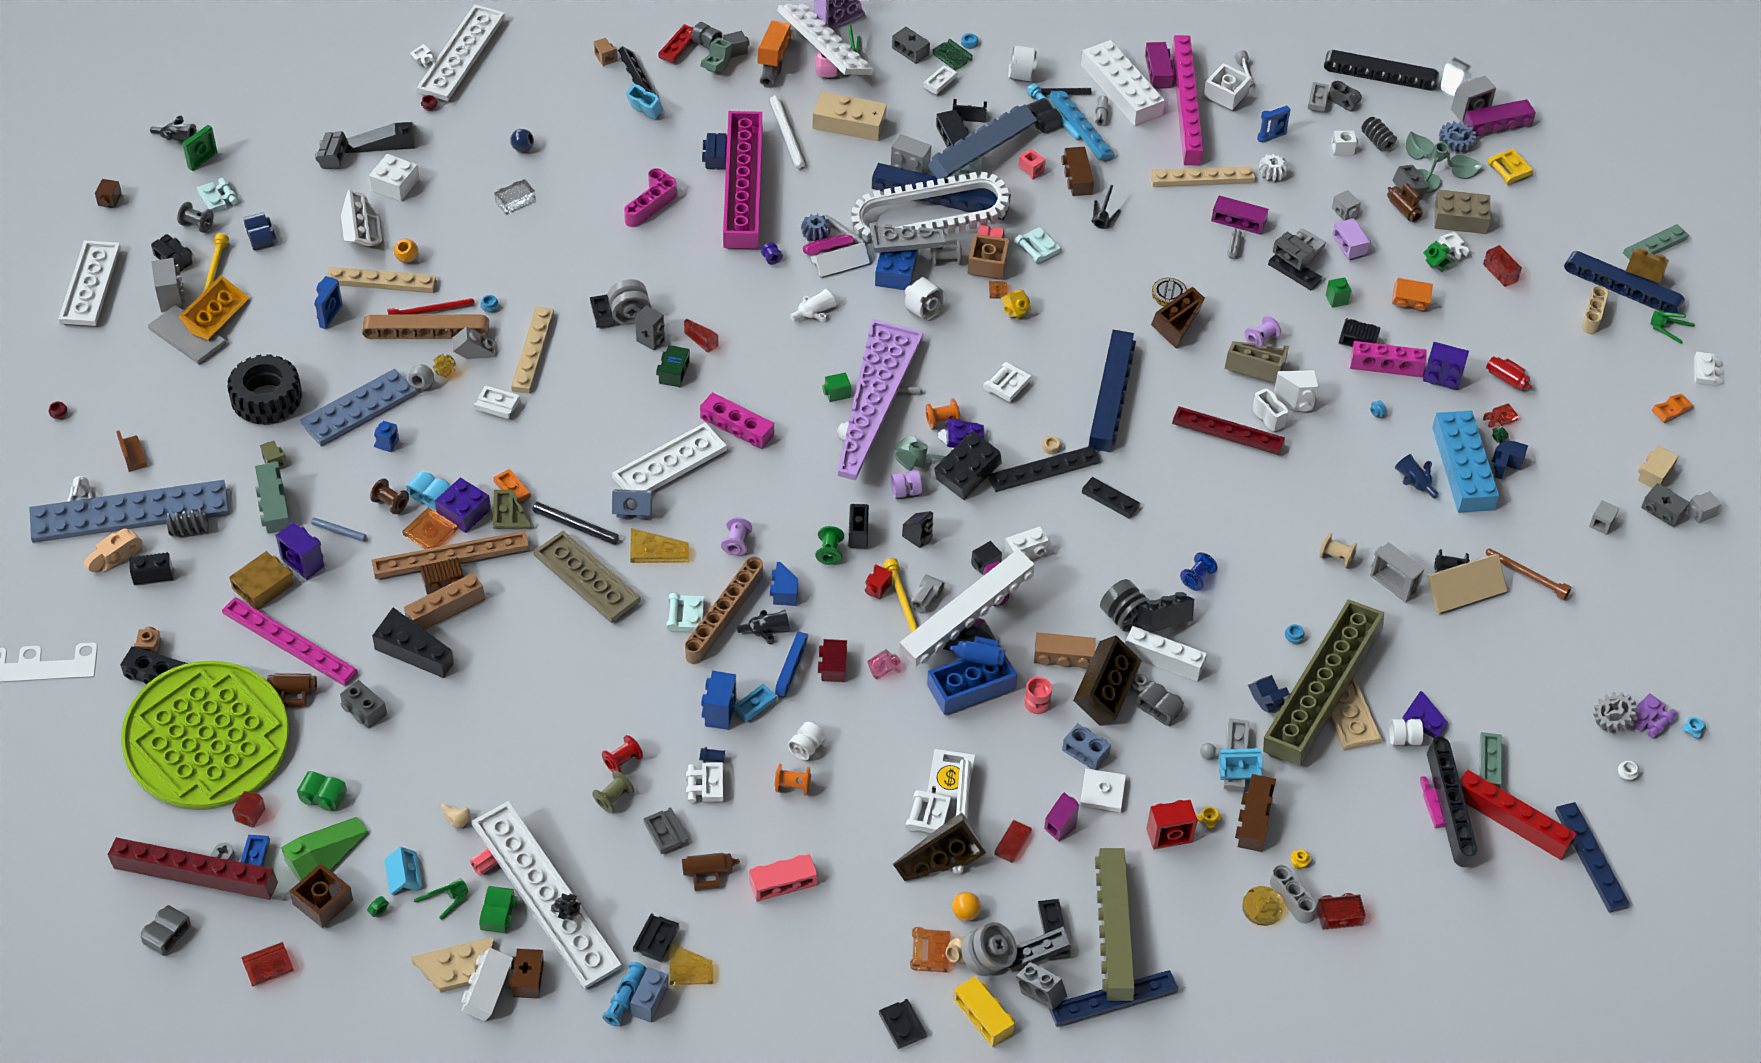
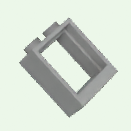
M1390 542L1383 547H1378L1374 553L1375 558L1371 564L1370 576L1406 603L1418 593L1424 568ZM1387 563L1403 574L1405 579L1389 568Z

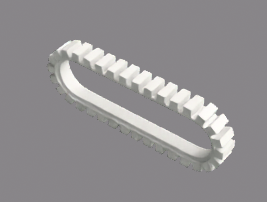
M976 172L969 173L970 179L967 180L965 174L959 175V181L955 180V176L948 177V183H945L944 178L937 179L938 185L935 186L933 180L927 181V187H923L922 182L916 183V189L912 188V184L905 185L906 191L903 192L901 186L895 187V193L892 194L890 188L884 189V195H880V190L873 191L872 198L867 193L862 196L863 201L858 199L855 202V207L852 208L851 212L852 227L855 230V234L862 237L868 244L872 238L870 228L864 224L863 217L870 209L977 188H986L994 192L998 198L996 204L987 210L903 225L910 226V228L916 230L919 227L942 229L943 234L945 228L948 229V233H954L956 226H958L959 232L965 231L967 224H969L970 229H976L977 222H980V225L987 226V220L994 224L998 222V217L1001 219L1004 217L1005 210L1007 211L1009 206V192L1007 187L1005 188V183L1002 179L998 181V176L994 174L988 178L987 172H981L980 178H977Z

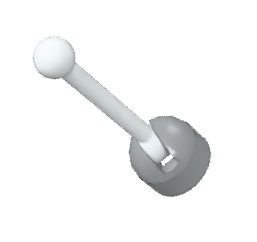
M1244 50L1239 51L1235 54L1236 62L1243 65L1245 73L1249 75L1246 66L1249 61L1248 53Z

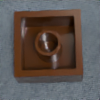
M321 863L289 891L292 904L321 928L326 926L353 901L351 887Z

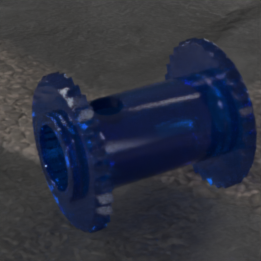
M1203 552L1195 554V565L1190 570L1184 569L1180 573L1183 584L1194 591H1200L1204 587L1202 579L1207 573L1215 574L1218 569L1216 561L1210 555Z

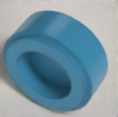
M972 33L964 34L961 38V45L964 48L972 49L978 44L977 36Z

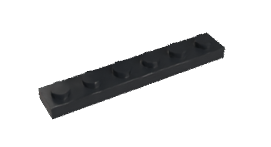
M1092 445L991 473L989 480L995 492L1099 464L1100 458Z

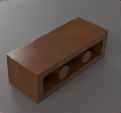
M1085 146L1065 148L1064 155L1061 156L1062 165H1065L1064 175L1068 177L1067 187L1071 189L1072 196L1093 195L1094 180Z

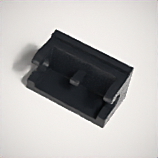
M953 99L952 110L956 109L963 121L985 123L987 101H984L983 107L957 105V99Z

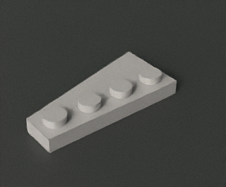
M870 223L869 228L874 253L945 247L942 229L919 227L916 230L910 228V226L895 228L889 224L876 226V223Z

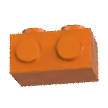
M1397 278L1393 288L1392 304L1398 307H1412L1419 311L1427 310L1431 304L1433 284Z

